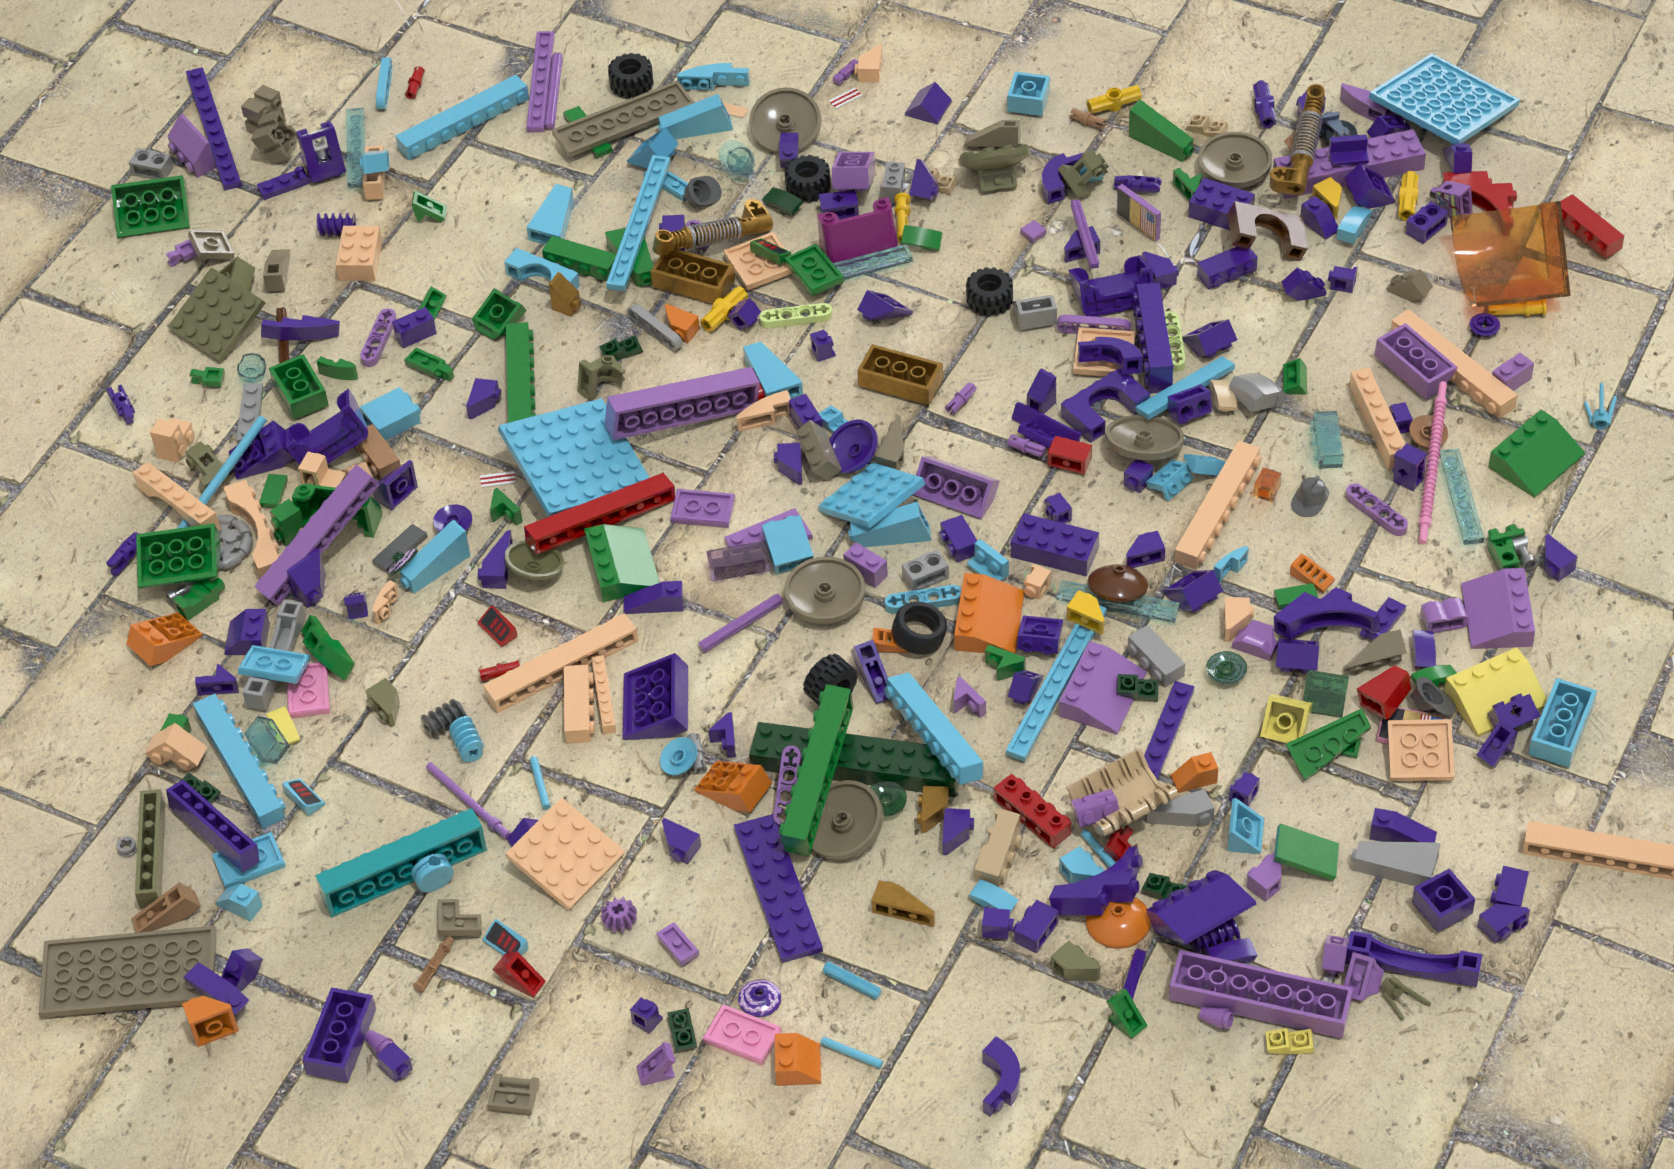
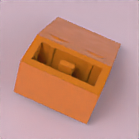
M177 612L132 624L126 645L148 665L153 666L167 662L202 637L203 633Z
M716 761L700 780L694 791L734 811L750 813L772 782L761 765Z

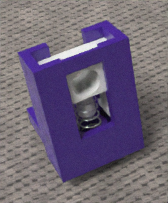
M331 121L321 123V130L309 134L306 128L296 131L302 156H300L301 161L312 183L322 182L329 177H338L346 172L335 127ZM320 138H321V141H320V142L315 143V141H316L317 139H320Z

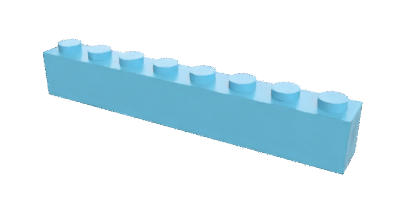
M514 75L395 135L397 148L408 160H411L528 100L527 85L517 75Z
M908 672L888 677L884 689L886 697L892 701L895 708L910 723L914 732L919 734L923 743L928 745L932 754L937 756L941 765L945 766L951 777L959 785L983 779V761L912 675Z
M213 694L193 703L198 720L262 829L285 819L283 810L286 807L281 798L277 799V791L274 785L268 784L269 778L265 770H260V762L257 756L251 755L252 749L248 741L244 742L242 740L244 736L239 727L235 728L234 725L236 723L232 714L226 713L227 707L223 699L219 700L216 694Z

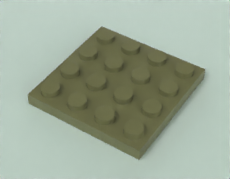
M211 267L167 327L222 363L266 302Z

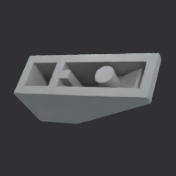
M1205 789L1180 796L1172 801L1168 800V803L1165 805L1160 804L1156 806L1155 810H1150V813L1145 815V821L1149 824L1195 827L1213 821L1215 808Z

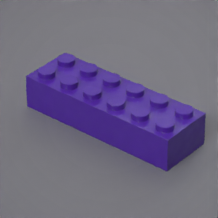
M1160 283L1137 284V292H1133L1134 304H1136L1133 306V316L1137 318L1135 319L1136 331L1140 332L1137 333L1138 344L1142 345V347H1139V350L1144 359L1142 361V372L1146 373L1144 375V385L1148 386L1150 394L1159 393L1173 385V361Z

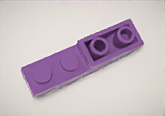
M1342 83L1340 99L1349 108L1363 117L1375 121L1378 116H1401L1369 99L1371 91Z

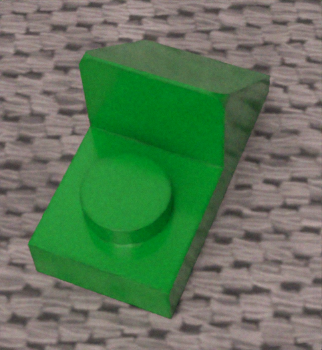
M1177 168L1173 170V184L1190 201L1202 182V174L1189 178L1187 173Z
M416 190L413 192L411 206L417 222L419 223L427 215L442 223L445 219L447 205Z
M495 488L490 506L492 522L504 516L516 526L522 523L521 509L502 491Z
M989 644L986 647L985 663L997 667V681L1013 677L1014 673L1026 670L1025 657Z
M1121 989L1106 1001L1113 1013L1109 1020L1129 1038H1133L1148 1026L1127 989Z

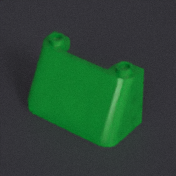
M301 484L295 488L292 501L301 511L303 524L300 528H304L309 519L322 506L323 502L334 492L335 487ZM370 496L352 517V520H358V528L364 529L365 537L374 538L383 514L381 505Z

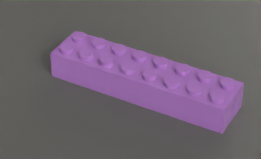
M1414 129L1368 139L1367 153L1369 163H1363V165L1384 178L1405 174L1408 171L1424 170L1426 153ZM1329 147L1316 149L1314 163L1309 170L1306 189L1301 195L1312 193L1313 185L1329 177L1338 182L1341 187L1347 186L1348 184L1344 177L1359 164L1332 166ZM1291 155L1274 158L1273 168L1280 166L1291 168ZM1282 193L1284 199L1301 196Z
M752 367L609 396L607 397L605 426L612 440L739 414L745 408L757 402L760 381Z
M1179 950L1169 987V1000L1198 1007L1228 1008L1234 1015L1302 1030L1311 1029L1315 1033L1342 1039L1353 995L1352 987Z

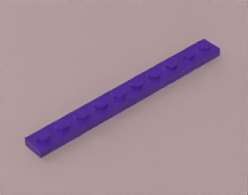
M201 67L186 71L224 191L242 187L204 69Z

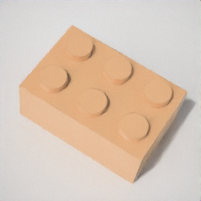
M343 226L336 260L339 281H376L383 242L380 226Z

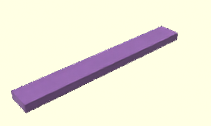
M538 31L536 35L526 126L527 133L545 132V116L555 39L554 31Z

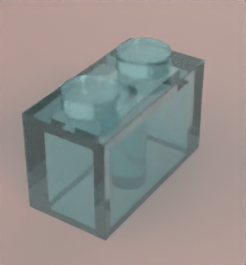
M257 716L244 733L249 741V745L255 750L257 758L263 763L277 764L290 747L271 718Z

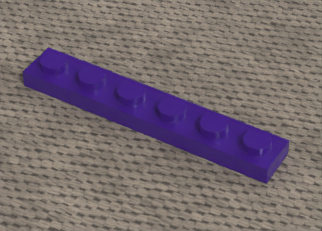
M1178 681L1174 682L1144 754L1147 764L1157 780L1160 777L1187 711L1195 686Z

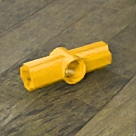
M1138 85L1121 90L1113 87L1108 89L1104 95L1086 100L1088 111L1093 114L1104 110L1115 112L1119 111L1124 104L1141 100L1142 94Z
M1408 171L1402 176V187H1400L1398 201L1400 203L1398 217L1402 221H1407L1411 215L1415 214V205H1417L1419 188H1417L1419 175L1415 171Z
M738 286L723 299H716L712 309L700 320L704 330L710 333L724 320L729 321L728 314L739 301L748 299V293H746L744 288Z

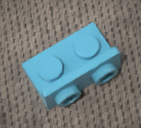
M1170 460L1148 479L1146 484L1149 489L1162 491L1165 500L1170 501L1193 480V475L1187 463Z
M979 539L975 542V556L967 562V566L977 574H985L1000 581L1009 576V560L983 540Z

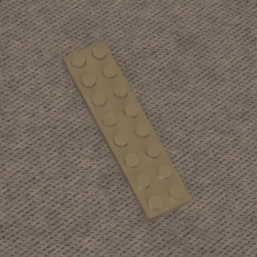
M677 80L552 129V135L570 158L660 122V116L695 102Z

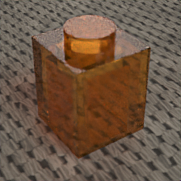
M1263 467L1254 483V497L1272 502L1281 486L1282 473Z

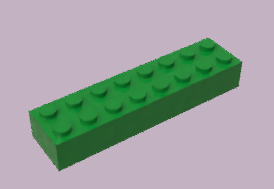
M826 684L825 690L820 692L819 710L814 712V727L809 729L807 737L809 741L808 747L803 749L802 759L804 760L802 766H798L796 773L798 780L791 789L792 800L790 804L787 803L785 809V816L787 817L785 823L782 822L779 829V835L782 836L781 843L784 844L785 852L807 857L811 855L854 709L851 689Z

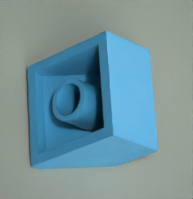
M663 128L643 141L626 161L629 164L648 169L652 155L671 157L676 152L674 149L679 143L666 128Z

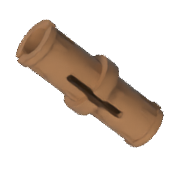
M1072 108L1070 112L1073 113V115H1069L1070 119L1080 121L1085 126L1091 125L1100 130H1103L1106 126L1103 123H1106L1107 120L1093 115L1092 112L1086 113L1076 108Z

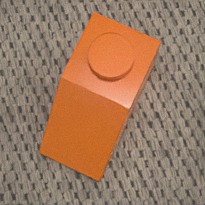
M665 305L666 320L669 328L677 333L683 342L689 343L700 330L699 317L672 305Z
M1212 752L1191 757L1171 774V779L1178 793L1218 783V766Z

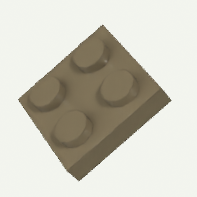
M189 230L188 237L199 259L223 260L234 258V250L224 230Z

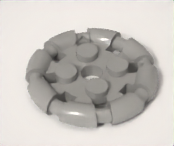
M218 515L217 518L221 526L219 531L220 543H223L220 545V559L223 558V561L219 562V569L227 570L235 567L242 562L244 557L248 556L253 546V539L251 538L253 534L249 526L242 520L238 521L237 517Z

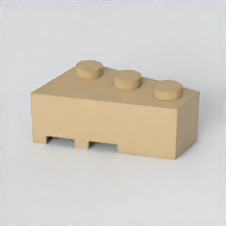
M996 807L994 811L995 824L993 827L989 826L987 833L990 835L986 844L981 848L974 868L975 882L981 879L1000 887L1001 882H1005L1007 879L1008 866L1014 863L1015 850L1021 847L1023 836H1020V814Z

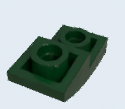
M772 187L762 199L765 205L777 207L780 213L789 215L796 213L803 204V201L798 197L775 187Z
M636 335L621 342H618L615 338L599 346L603 356H614L616 360L625 359L643 352Z
M1118 674V695L1137 700L1158 702L1159 680L1138 679L1139 675Z
M189 772L181 779L188 783L210 804L221 794V791L206 780L202 782Z
M1149 873L1142 887V892L1155 899L1164 900L1170 897L1172 892L1182 890L1188 887V885L1173 883L1168 876Z
M689 1008L667 1012L675 1051L697 1048Z

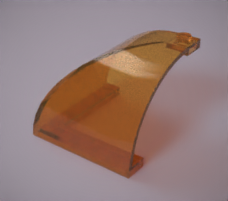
M1561 201L1450 216L1453 247L1459 277L1466 297L1474 307L1571 296Z

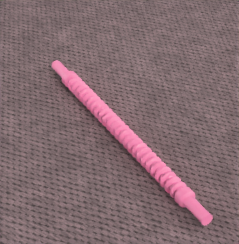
M1444 381L1439 383L1438 397L1435 398L1434 402L1435 410L1433 411L1429 455L1427 456L1423 500L1421 502L1419 519L1420 534L1418 542L1420 544L1427 543L1428 528L1431 526L1441 437L1443 436L1444 415L1447 405V399L1445 398L1447 383Z

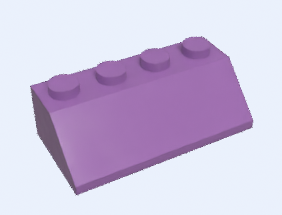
M1406 323L1379 337L1376 341L1374 356L1425 399L1437 394L1439 383L1442 381L1447 383L1457 371L1458 367Z
M922 456L916 476L922 477L925 485L913 495L982 519L995 499L1000 480L931 456Z

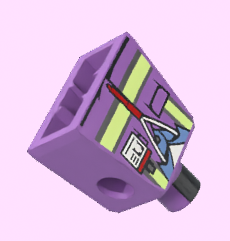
M1445 181L1439 188L1433 187L1430 190V197L1436 199L1437 205L1449 212V218L1462 224L1473 214L1471 186Z

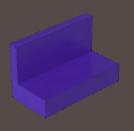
M1367 134L1330 137L1329 153L1332 166L1369 163Z

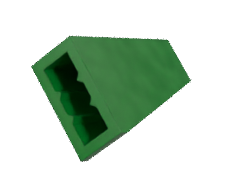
M1139 100L1129 110V137L1181 162H1184L1187 157L1193 154V138L1145 102Z
M626 228L605 232L607 248L611 253L617 254ZM645 237L630 275L638 287L652 284L651 270L653 264Z

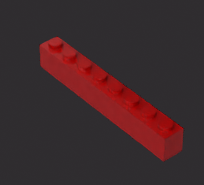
M664 472L524 526L525 541L537 555L585 536V528L603 524L614 525L674 501L675 485Z

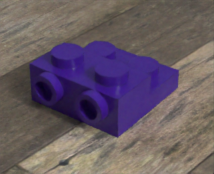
M1023 615L1018 633L1017 649L1024 652L1039 651L1044 654H1058L1063 619Z

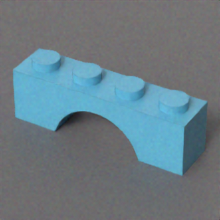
M518 248L504 261L506 275L520 281L534 276L544 277L551 281L557 272H560L576 289L580 286L578 273L574 270L567 269L557 263L550 262Z

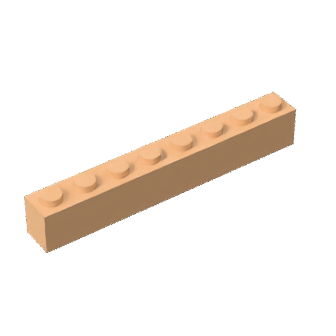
M1408 309L1392 319L1391 331L1406 323L1454 363L1458 368L1449 381H1452L1463 392L1471 396L1475 402L1485 407L1489 413L1500 419L1516 408L1518 395L1412 311Z
M1238 440L1175 549V563L1197 570L1200 563L1203 564L1205 562L1208 549L1211 550L1213 548L1216 535L1219 536L1221 534L1224 521L1227 522L1229 520L1231 509L1236 508L1239 495L1244 494L1247 481L1252 480L1254 469L1258 468L1261 464L1262 457L1260 456L1259 447Z
M625 613L614 617L610 621L559 645L557 648L506 672L504 675L490 680L483 685L485 697L494 710L499 713L564 680V666H591V657L604 655L605 659L638 642L637 629Z
M1528 821L1523 854L1674 880V846L1671 844L1655 843L1648 840L1596 833L1584 829H1573L1561 825L1543 824L1541 822Z

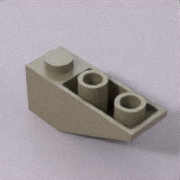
M1001 120L967 136L965 146L970 148L994 147L995 149L1004 145H1012V148H1015L1020 144V120Z
M290 249L271 250L266 259L263 278L267 291H285Z
M897 415L894 422L890 423L887 435L882 437L879 449H876L873 456L875 463L896 470H900L905 461L901 418L899 415Z
M1401 630L1383 633L1375 637L1343 669H1350L1351 672L1362 670L1363 665L1370 664V667L1381 665L1383 660L1389 659L1390 662L1401 660V656L1407 653Z

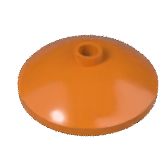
M1135 897L1133 902H1109L1103 915H1086V928L1090 936L1099 944L1109 948L1123 949L1141 942L1149 932L1151 921L1146 911L1148 908L1140 899Z

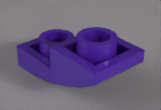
M1412 630L1414 668L1424 669L1436 666L1433 631Z
M1250 938L1224 942L1206 950L1208 956L1234 962L1255 961L1258 956Z

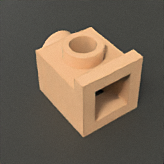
M1032 564L1031 574H1028L1024 581L1026 586L1024 593L1029 597L1041 600L1051 584V570Z

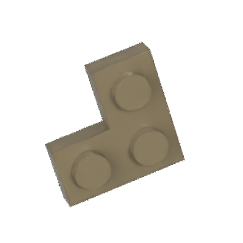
M438 899V936L482 935L481 914H459V899Z

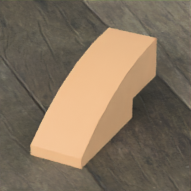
M788 390L767 396L740 412L736 416L738 432L775 424L776 417L789 415V400L791 398Z

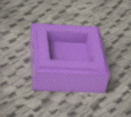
M1033 220L1022 227L1020 233L1034 243L1046 235V229Z

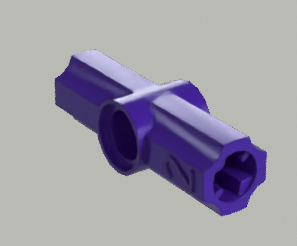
M1259 80L1253 84L1255 113H1258L1260 126L1269 129L1276 125L1274 97L1270 94L1268 83L1264 82V80Z

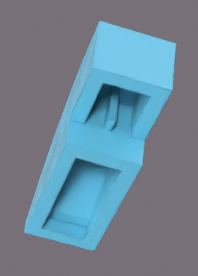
M1356 205L1352 207L1337 228V239L1355 244L1357 238L1362 235L1373 210Z

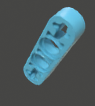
M382 57L376 92L377 109H387L393 68L391 57Z
M947 585L890 594L885 598V609L888 613L896 614L900 607L910 603L909 600L912 598L918 599L919 602L931 604L936 608L957 605L960 602L962 589L957 585ZM932 595H936L939 597V599L935 601H932L928 598Z

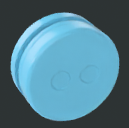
M432 854L421 859L411 872L413 880L422 892H433L442 888L452 879L454 874L452 866L443 854Z

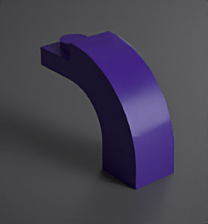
M1062 153L1052 158L1045 165L1042 172V194L1047 204L1065 199V186L1061 181L1064 177L1058 168L1063 164L1073 166L1083 153L1066 157Z
M1095 337V341L1078 342V362L1108 361L1118 365L1123 375L1142 373L1143 356L1140 350L1130 342L1113 337Z
M997 1036L982 1051V1063L994 1070L1000 1077L999 1083L983 1100V1112L990 1117L995 1111L998 1112L1003 1107L1004 1102L1012 1106L1020 1090V1064L1012 1048Z

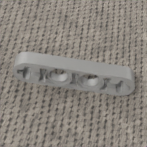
M634 304L627 309L629 317L636 324L670 350L676 351L683 346V342L677 333L640 305Z

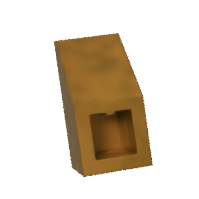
M923 786V795L919 794L918 807H922V812L917 813V824H921L922 833L928 832L944 820L945 808L949 806L948 787Z

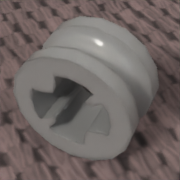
M126 836L118 840L116 847L120 856L129 858L136 854L137 846L132 837Z

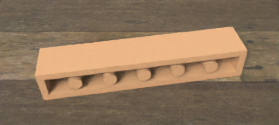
M1370 368L1351 371L1349 387L1387 469L1392 470L1395 465L1394 455L1398 449L1403 448L1405 442Z

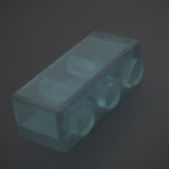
M1337 411L1314 412L1313 420H1310V432H1314V435H1312V446H1316V449H1314V461H1318L1319 469L1342 468L1344 454Z

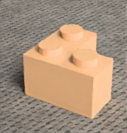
M158 418L150 431L157 458L177 463L185 455L188 445L195 437L191 422L170 418L169 421Z
M307 452L298 468L302 484L336 488L347 476L345 472L340 470L328 469L326 456L319 453Z
M174 723L154 734L144 754L156 764L162 765L172 760L179 768L189 771L198 766L207 746Z

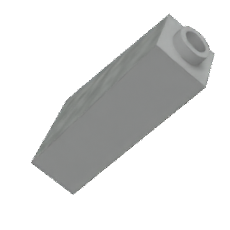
M1359 841L1358 848L1352 851L1350 861L1354 862L1353 871L1417 886L1433 877L1439 857L1440 843Z

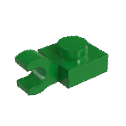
M205 367L204 371L191 369L190 372L192 384H200L202 382V386L221 387L225 375L224 368Z

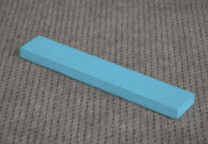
M1221 356L1135 406L1136 412L1149 420L1168 409L1167 396L1200 384L1206 387L1209 385L1210 379L1218 380L1235 370V364Z

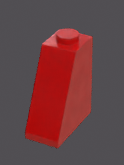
M1396 665L1392 666L1357 688L1360 705L1386 720L1389 719L1412 689L1410 675L1406 670Z

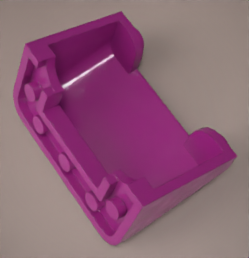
M888 197L876 200L873 203L874 211L842 220H839L838 216L833 212L817 215L820 249L837 269L892 256L898 252L894 217Z

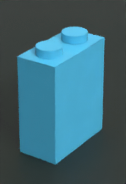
M400 387L360 407L366 425L374 424L385 441L421 423V410L419 406L413 404L410 395L407 392L404 393Z
M800 515L788 516L783 520L769 521L762 525V536L775 575L792 571L802 562L814 558Z

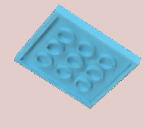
M871 463L862 472L853 476L849 482L839 487L835 493L826 497L818 505L821 513L871 528L924 486L925 482L922 477L877 463Z

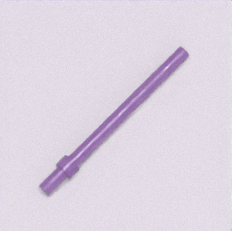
M432 762L426 765V769L487 822V826L492 831H497L504 839L509 837L511 833L502 825V822L497 817H492Z

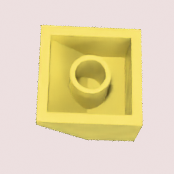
M1276 694L1270 695L1260 737L1288 743L1305 735L1313 703Z

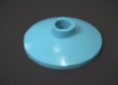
M686 737L676 738L669 742L660 756V765L663 771L673 776L688 771L697 758L696 744Z

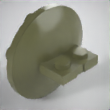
M1027 144L1018 145L1015 148H1012V145H1004L998 148V150H994V147H988L973 154V151L962 153L958 159V165L977 170L980 192L1016 188L1017 181L1014 165L1029 157L1031 152L1027 148Z

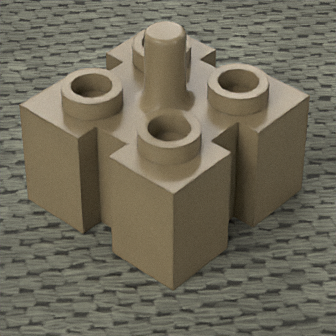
M262 85L254 92L255 97L253 99L249 97L241 105L243 117L247 118L245 126L248 133L254 134L255 130L258 129L259 120L264 114L279 110L285 117L283 107H281L282 101L279 91Z
M279 110L262 115L258 123V129L255 130L251 141L259 150L263 149L264 156L272 165L289 160L293 150L290 146L295 145L298 139L296 130L291 125L287 126L285 123L286 119Z

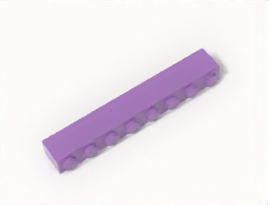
M356 464L254 587L279 606L291 592L286 570L316 548L320 550L322 555L378 488L380 483Z

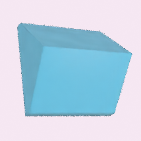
M1237 798L1232 799L1228 851L1259 854L1262 849L1264 818Z

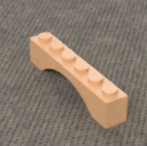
M149 462L132 472L139 490L148 497H158L167 502L190 526L214 523L218 531L221 530L217 515L213 510Z
M246 480L223 488L232 513L247 520L258 533V540L252 557L255 568L261 578L281 553L277 554V551H279L276 540H271L273 537L270 526H265L267 524L264 513L260 514L259 512L262 509L258 499L254 500L256 495L253 487H249Z

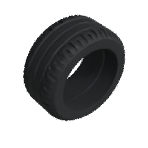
M919 601L910 602L900 607L892 624V635L895 642L902 649L918 655H925L936 651L943 643L947 631V621L943 613L935 606ZM906 623H923L927 625L933 631V633H916L912 631L906 625Z

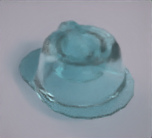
M730 140L721 146L718 154L719 161L730 172L736 175H746L754 172V155L745 145L737 140Z

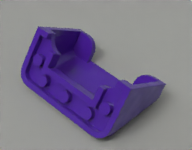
M1141 255L1130 257L1125 261L1124 273L1089 280L1088 273L1083 268L1068 270L1069 279L1079 305L1086 316L1095 317L1133 309V306L1136 305L1133 300V292H1137V284L1154 283L1153 270Z
M349 389L337 397V406L341 411L311 431L302 423L293 424L285 429L286 449L299 465L307 452L326 456L327 464H329L368 437V427L358 403Z

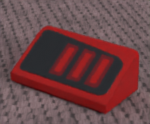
M493 605L488 608L477 622L501 647L518 637L516 627Z

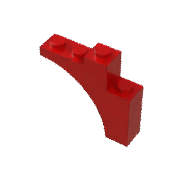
M1487 171L1443 173L1442 184L1445 181H1452L1471 186L1472 204L1483 209L1493 217L1499 225L1503 236H1510L1511 228H1514V217H1511L1513 203L1517 201V191L1513 190L1512 183L1492 184V178L1488 177Z

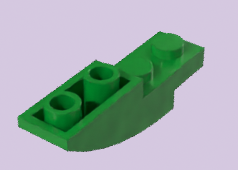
M309 615L301 630L305 636L302 642L324 666L343 680H347L355 665L354 661L340 641L330 637L318 618Z

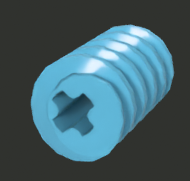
M464 716L456 719L450 725L449 732L461 759L465 762H473L480 759L483 755L484 744L476 730L475 724H473L472 718Z

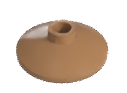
M1431 415L1416 417L1409 427V433L1413 441L1424 448H1429L1433 420ZM1443 424L1441 446L1448 438V429L1445 424Z

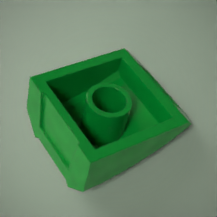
M494 288L472 317V321L477 331L493 340L506 332V324L517 323L527 310L521 303L515 302Z

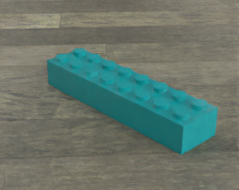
M471 808L315 875L321 899L330 917L333 918L415 882L411 876L413 867L421 859L429 855L443 854L448 859L449 864L453 866L487 851L483 828L474 810Z

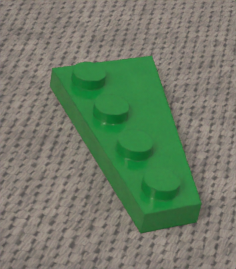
M1361 708L1286 743V747L1304 781H1307L1371 729V725Z

